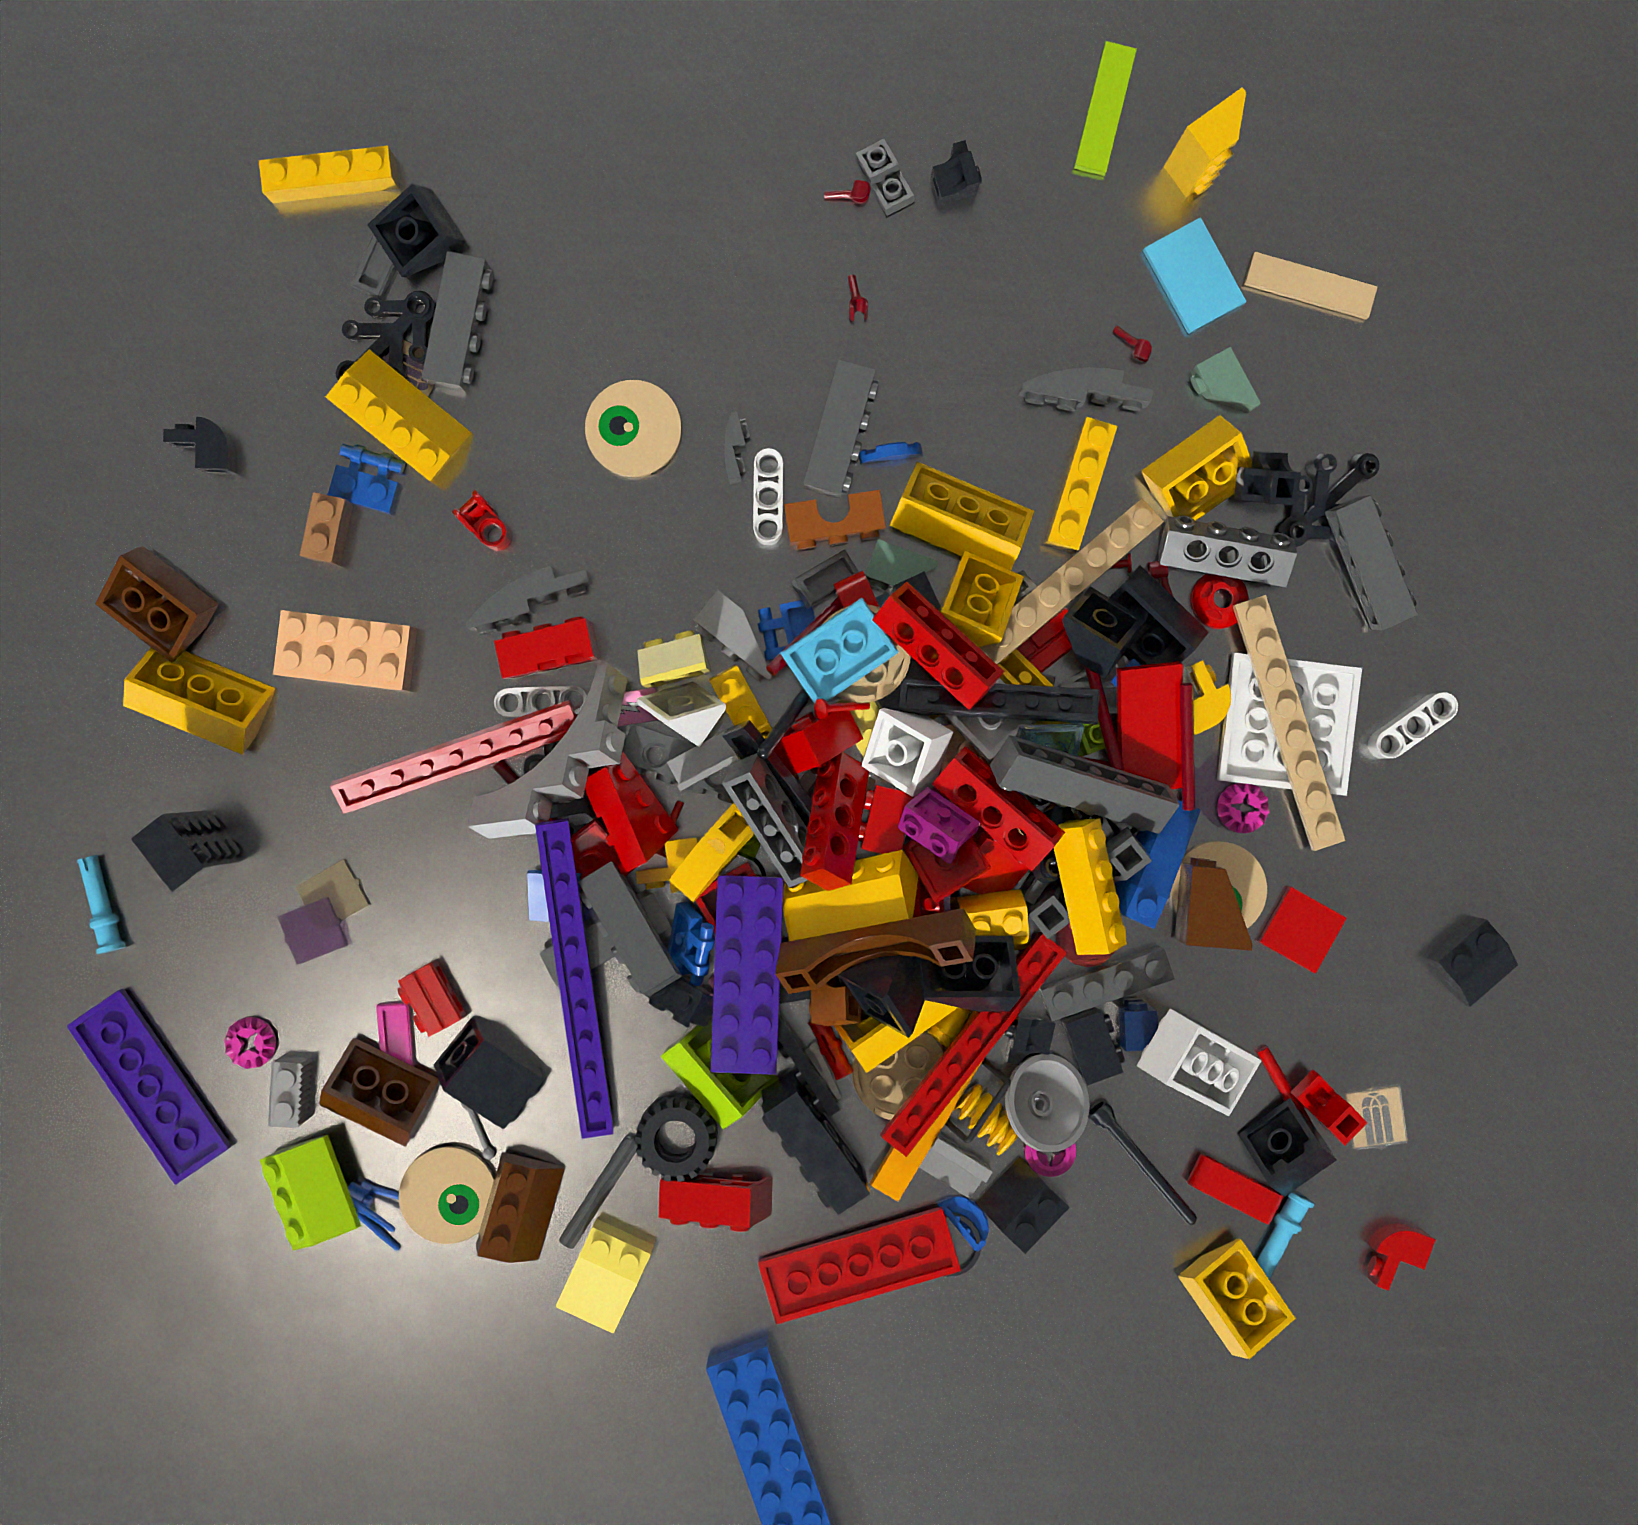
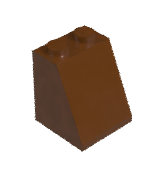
M1191 857L1190 863H1181L1175 940L1188 946L1252 951L1253 944L1226 869L1217 867V861L1205 858Z

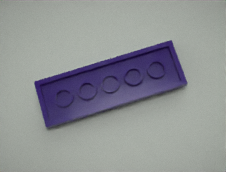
M718 875L711 1072L777 1074L780 981L775 975L782 940L783 877Z
M124 988L119 989L66 1026L174 1185L232 1147Z

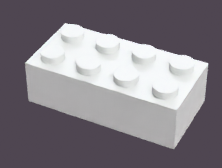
M1170 1008L1166 1016L1159 1022L1155 1035L1149 1045L1144 1048L1141 1059L1136 1066L1164 1084L1230 1116L1261 1060Z

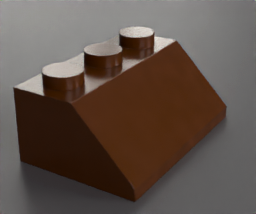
M143 545L119 556L95 603L171 663L176 661L207 627L219 605Z
M353 1037L322 1088L319 1105L406 1147L426 1111L439 1080Z
M502 1152L475 1244L477 1256L506 1263L536 1261L539 1259L564 1172V1166Z

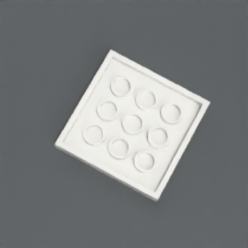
M1232 653L1228 682L1231 690V705L1227 715L1224 717L1217 780L1292 789L1249 655ZM1287 659L1330 794L1347 796L1362 668Z

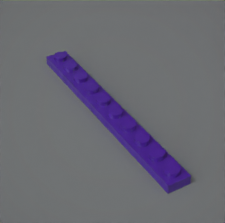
M569 819L535 823L581 1138L613 1135L614 1128Z

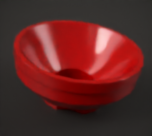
M1207 573L1200 577L1193 585L1189 603L1194 617L1200 623L1209 628L1223 629L1237 623L1233 605L1248 601L1249 596L1247 588L1241 579ZM1218 589H1226L1232 596V601L1226 608H1221L1214 602V594Z

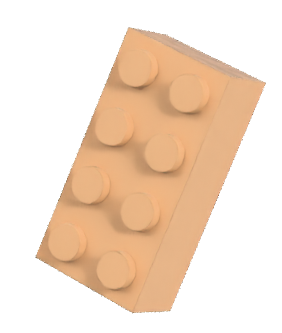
M281 610L273 675L410 692L418 628L407 625Z

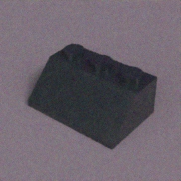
M1141 565L1108 596L1145 620L1131 647L1124 654L1129 660L1134 658L1140 665L1178 661L1181 663L1197 649L1209 633Z

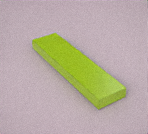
M1108 41L1105 42L1074 169L1105 176L1137 48Z

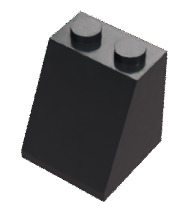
M905 955L879 957L864 961L839 974L865 1014L908 1038L913 1034L925 1002L923 999L919 957Z
M475 1016L471 1017L433 1064L442 1090L503 1130L510 1122H514L520 1116L522 1107L530 1097L532 1098L538 1094L544 1081L539 1068Z

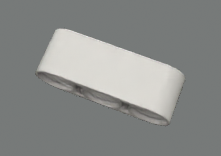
M770 448L761 450L755 456L753 529L755 537L760 543L768 546L777 543L783 533V460L779 452ZM769 457L775 459L778 463L775 471L766 473L761 470L760 463L763 459ZM768 489L775 491L778 495L776 502L772 505L763 504L759 500L760 494ZM767 521L773 522L777 526L776 534L772 537L762 536L759 532L761 524Z
M578 686L506 688L497 693L494 699V706L502 716L518 718L539 710L536 707L535 700L541 693L549 695L551 699L550 706L567 701L568 696L573 692H579L582 695L584 704L588 692ZM510 694L516 695L519 702L518 707L513 712L506 711L503 705L505 697ZM582 706L575 710L577 715L579 714Z
M1447 692L1432 693L1423 697L1370 736L1368 740L1370 753L1379 759L1400 756L1456 715L1458 711L1456 698ZM1437 699H1440L1444 704V711L1440 716L1433 709V704ZM1411 717L1415 718L1418 722V730L1415 734H1411L1407 729V722ZM1384 736H1388L1392 741V748L1388 753H1385L1381 748V740Z

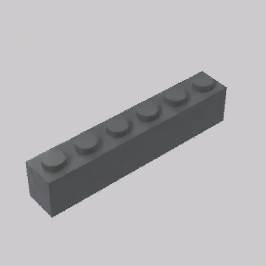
M1011 735L1008 736L990 764L997 784L1004 790H1015L1025 793L1033 799L1039 800L1042 798L1052 801L1060 807L1066 808L1068 806L1075 808L1090 816L1095 814L1105 817L1116 824L1120 822L1125 823L1140 831L1148 830L1160 834L1180 805L1169 785Z

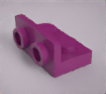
M927 786L905 805L898 828L950 864L955 860L958 849L977 832L980 822Z

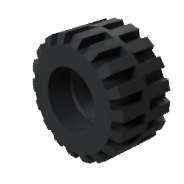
M676 1094L672 1098L668 1095L662 1097L659 1102L655 1101L645 1111L636 1129V1153L643 1160L641 1164L645 1169L647 1167L652 1169L651 1174L655 1177L658 1174L665 1176V1181H671L672 1178H677V1182L685 1181V1178L688 1176L692 1179L698 1175L701 1169L704 1170L708 1166L715 1152L718 1133L717 1125L714 1124V1118L702 1104L695 1102L696 1098L691 1096L687 1099L682 1098L683 1094ZM669 1121L686 1123L695 1133L696 1141L694 1147L683 1154H673L666 1151L658 1140L660 1127Z

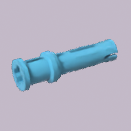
M94 855L85 857L86 859H78L77 863L79 864L93 918L90 919L89 927L94 929L98 944L96 949L97 955L125 948L126 943L121 941L117 922L120 921L119 916L116 913H112L98 860L99 856Z
M1296 1191L1288 1194L1289 1197L1281 1212L1276 1213L1274 1217L1276 1226L1257 1260V1263L1269 1280L1293 1234L1301 1232L1303 1227L1300 1224L1308 1209L1313 1208L1315 1205L1312 1200Z

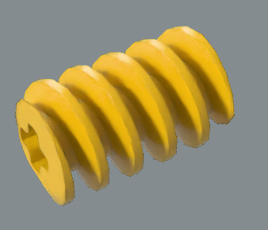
M976 1084L965 1091L954 1110L957 1108L961 1109L958 1117L960 1121L968 1116L971 1118L967 1127L969 1129L974 1128L992 1101L993 1096L991 1093L987 1092L981 1095L983 1091L981 1084ZM1000 1102L977 1134L978 1138L986 1134L990 1135L987 1142L988 1147L997 1142L1000 1144L996 1151L998 1156L1004 1153L1018 1138L1009 1122L1007 1111L1000 1112L1002 1109Z

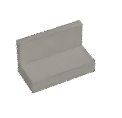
M725 731L703 742L700 747L696 746L667 762L679 784L677 786L680 791L740 760L722 737Z
M940 1134L919 1166L925 1172L969 1199L972 1198L981 1181L986 1183L993 1172L990 1165Z

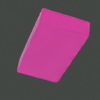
M404 1002L377 1004L380 1050L414 1066L415 1056L410 1004L406 1005Z

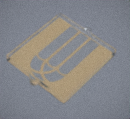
M1399 1086L1384 1089L1371 1087L1369 1091L1347 1094L1348 1103L1367 1122L1353 1137L1355 1150L1375 1147L1383 1150L1385 1146L1408 1143L1401 1089Z

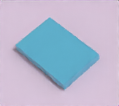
M1201 217L1143 249L1147 260L1188 334L1247 302Z
M860 598L780 653L814 704L817 699L829 701L899 653L889 636L872 621L874 614L863 598Z

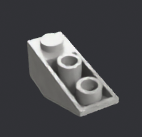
M717 589L693 619L699 625L695 630L708 641H711L714 637L724 645L720 650L736 662L738 658H741L749 665L746 671L759 682L763 678L770 682L772 676L766 669L767 664L743 609Z

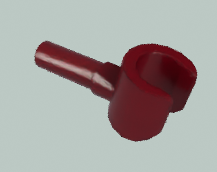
M854 180L852 190L825 191L824 197L825 199L845 198L857 203H865L869 198L871 187L866 181Z
M849 275L848 280L852 299L849 301V318L851 321H854V312L861 311L864 313L866 320L868 318V301L861 297L859 293L856 275Z
M1117 325L1113 333L1125 340L1129 345L1134 346L1131 354L1134 359L1146 363L1152 352L1151 343L1148 340L1137 339Z
M1159 561L1148 562V573L1154 579H1160V585L1173 596L1167 578L1169 575L1168 566L1160 565Z

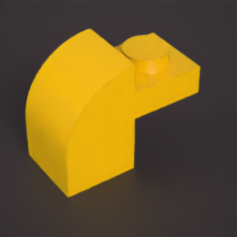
M1203 660L1185 667L1199 695L1193 698L1194 735L1220 723L1227 715L1231 705L1229 684L1216 688L1214 682L1217 681L1216 675L1209 664L1205 665Z
M699 837L668 840L665 843L667 866L637 870V884H645L646 889L665 887L664 881H669L680 864L697 845ZM670 882L671 893L680 891Z

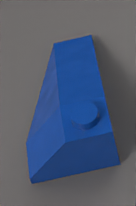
M1178 800L1179 807L1160 834L1146 830L1140 831L1136 836L1147 850L1152 861L1129 879L1114 883L1116 894L1119 897L1121 915L1155 929L1168 900L1201 811L1198 808L1191 811L1183 810L1182 801Z

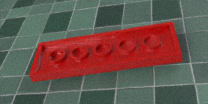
M942 1206L758 1260L759 1270L776 1325L961 1271Z

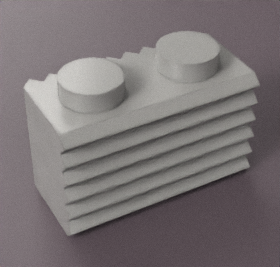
M281 1056L272 1061L268 1126L297 1128L309 1119L307 1114L310 1111L307 1108L310 1106L308 1095L311 1092L308 1089L311 1087L309 1084L311 1078L309 1076L312 1074L309 1070L313 1068L310 1065L313 1061L311 1058Z

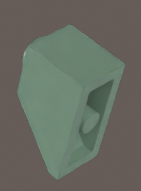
M1231 347L1197 364L1190 371L1193 375L1190 379L1194 389L1198 394L1202 393L1206 400L1246 412L1254 410L1261 404Z
M878 539L865 576L867 580H870L869 584L872 588L886 592L888 587L893 589L895 584L923 571L926 574L935 571L939 561Z

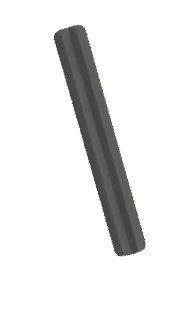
M627 1135L621 1142L560 1236L559 1242L563 1246L573 1249L636 1153L637 1144H635L634 1137Z

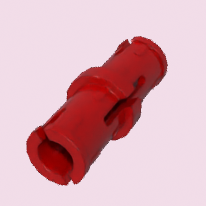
M809 1021L807 1024L810 1026L820 1046V1053L825 1056L835 1076V1080L837 1081L853 1073L854 1070L841 1048L843 1043L841 1039L836 1038L831 1026L819 1025Z

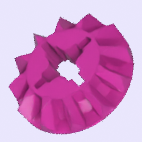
M1235 783L1228 786L1221 793L1217 804L1218 816L1221 822L1229 830L1237 833L1254 832L1264 825L1270 812L1268 809V798L1260 787L1253 784ZM1246 796L1247 805L1256 808V811L1246 812L1245 817L1242 819L1241 811L1231 807V804L1242 803L1243 798Z
M246 1017L236 1021L228 1028V1032L223 1039L226 1048L225 1054L230 1057L233 1064L244 1067V1069L258 1068L271 1059L276 1049V1036L273 1029L267 1022L255 1017ZM257 1033L253 1043L257 1050L251 1048L242 1053L245 1045L242 1037L249 1038Z
M1075 1143L1064 1149V1151L1053 1153L1051 1163H1049L1046 1153L1035 1150L1028 1145L1024 1149L1029 1166L1038 1174L1047 1177H1055L1065 1173L1073 1165L1076 1158Z

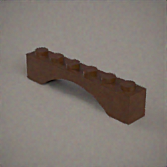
M964 908L784 942L780 943L775 975L788 994L819 989L831 978L846 969L879 957L895 955L916 956L930 960L941 967L973 961L976 928Z

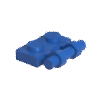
M342 443L339 455L350 458V465L347 468L336 464L327 495L343 498L353 504L392 515L400 483L389 480L391 471L403 473L405 461L394 458V455L383 452L378 454L368 451L366 446L359 444L351 446ZM363 463L377 466V475L361 472Z
M802 600L780 604L782 617L772 619L770 607L758 610L760 622L757 625L759 633H763L766 646V651H763L765 661L770 663L787 647L778 646L775 630L785 629L789 645L815 619L813 606L807 609Z
M688 902L676 903L667 950L682 975L691 974L690 983L700 986L703 984L704 976L709 971L710 963L707 960L709 951L713 949L715 937L713 936L714 925L703 923V917Z

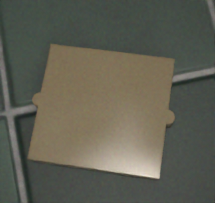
M345 859L295 886L296 891L306 906L304 911L311 915L320 933L370 905L359 885L361 883L360 879L355 878Z

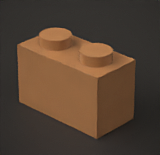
M313 492L299 556L313 561L341 566L354 504L343 498Z

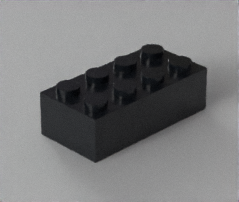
M192 811L162 814L130 838L171 892L212 885L242 862V859L238 856L240 853L239 848L230 838L225 839L218 830L220 828L219 822L209 812Z
M793 1070L761 1091L762 1104H760V1107L764 1112V1115L761 1116L764 1124L771 1133L776 1131L782 1138L780 1144L789 1158L796 1157L801 1164L799 1170L808 1183L812 1181L819 1189L817 1195L827 1209L832 1207L837 1215H840L871 1194L864 1166L827 1115L819 1112L811 1099L813 1096L806 1087L802 1086Z

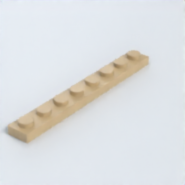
M1143 498L1140 499L1013 607L1000 643L979 648L998 665L1155 531L1164 521Z
M1263 595L1233 605L1311 850L1316 851L1345 841L1343 831L1267 597Z

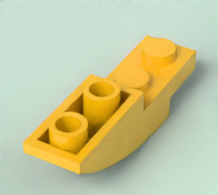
M735 664L711 677L709 682L718 698L725 703V711L733 725L735 726L750 720L765 739L772 730V727L738 665ZM797 774L793 775L797 780L800 779Z
M735 803L708 830L669 879V882L692 902L737 857V852L754 835Z

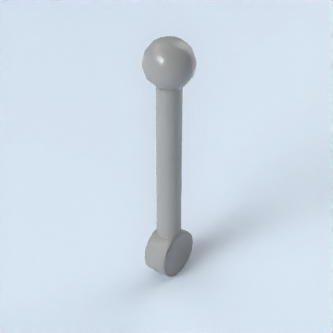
M461 1103L462 1108L468 1111L483 1147V1157L486 1160H491L495 1156V1151L489 1147L475 1111Z

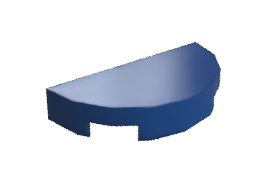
M895 442L877 445L876 449H863L860 451L859 460L860 465L919 457L923 456L922 445L919 442L913 444Z
M956 1195L947 1196L937 1202V1205L943 1207L945 1215L975 1251L977 1250L978 1252L986 1245L989 1233L988 1218L973 1199ZM952 1212L966 1216L975 1224L981 1237V1241L978 1244L972 1229L960 1220V1216L955 1217Z

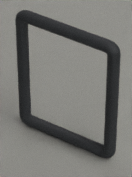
M985 1058L981 1064L1002 1080L1004 1084L968 1136L950 1120L946 1121L945 1125L965 1143L973 1141L1006 1093L1011 1082L1005 1074Z

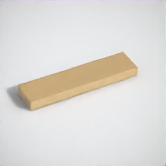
M1258 252L1252 254L1244 285L1365 320L1370 316L1378 286Z

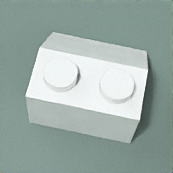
M882 708L879 710L861 766L910 796H916L927 786L931 789L934 788L932 783L938 777L953 731L927 716Z

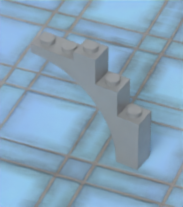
M608 663L597 665L592 686L576 719L559 743L540 763L515 782L494 792L475 796L467 827L488 839L536 833L535 823L549 821L553 802L583 798L589 768L620 764L626 734L617 729L627 677Z

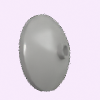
M1039 1054L1023 1060L1012 1072L1009 1078L1011 1080L1010 1086L1005 1095L1007 1116L1014 1132L1026 1145L1042 1152H1057L1072 1146L1084 1132L1090 1110L1087 1087L1080 1073L1066 1059L1053 1054Z

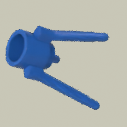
M365 1180L361 1185L352 1182L348 1190L359 1220L395 1251L400 1250V1246L373 1221L390 1232H394L395 1227L369 1209L374 1197L369 1195L370 1193L399 1200V1192L374 1186Z

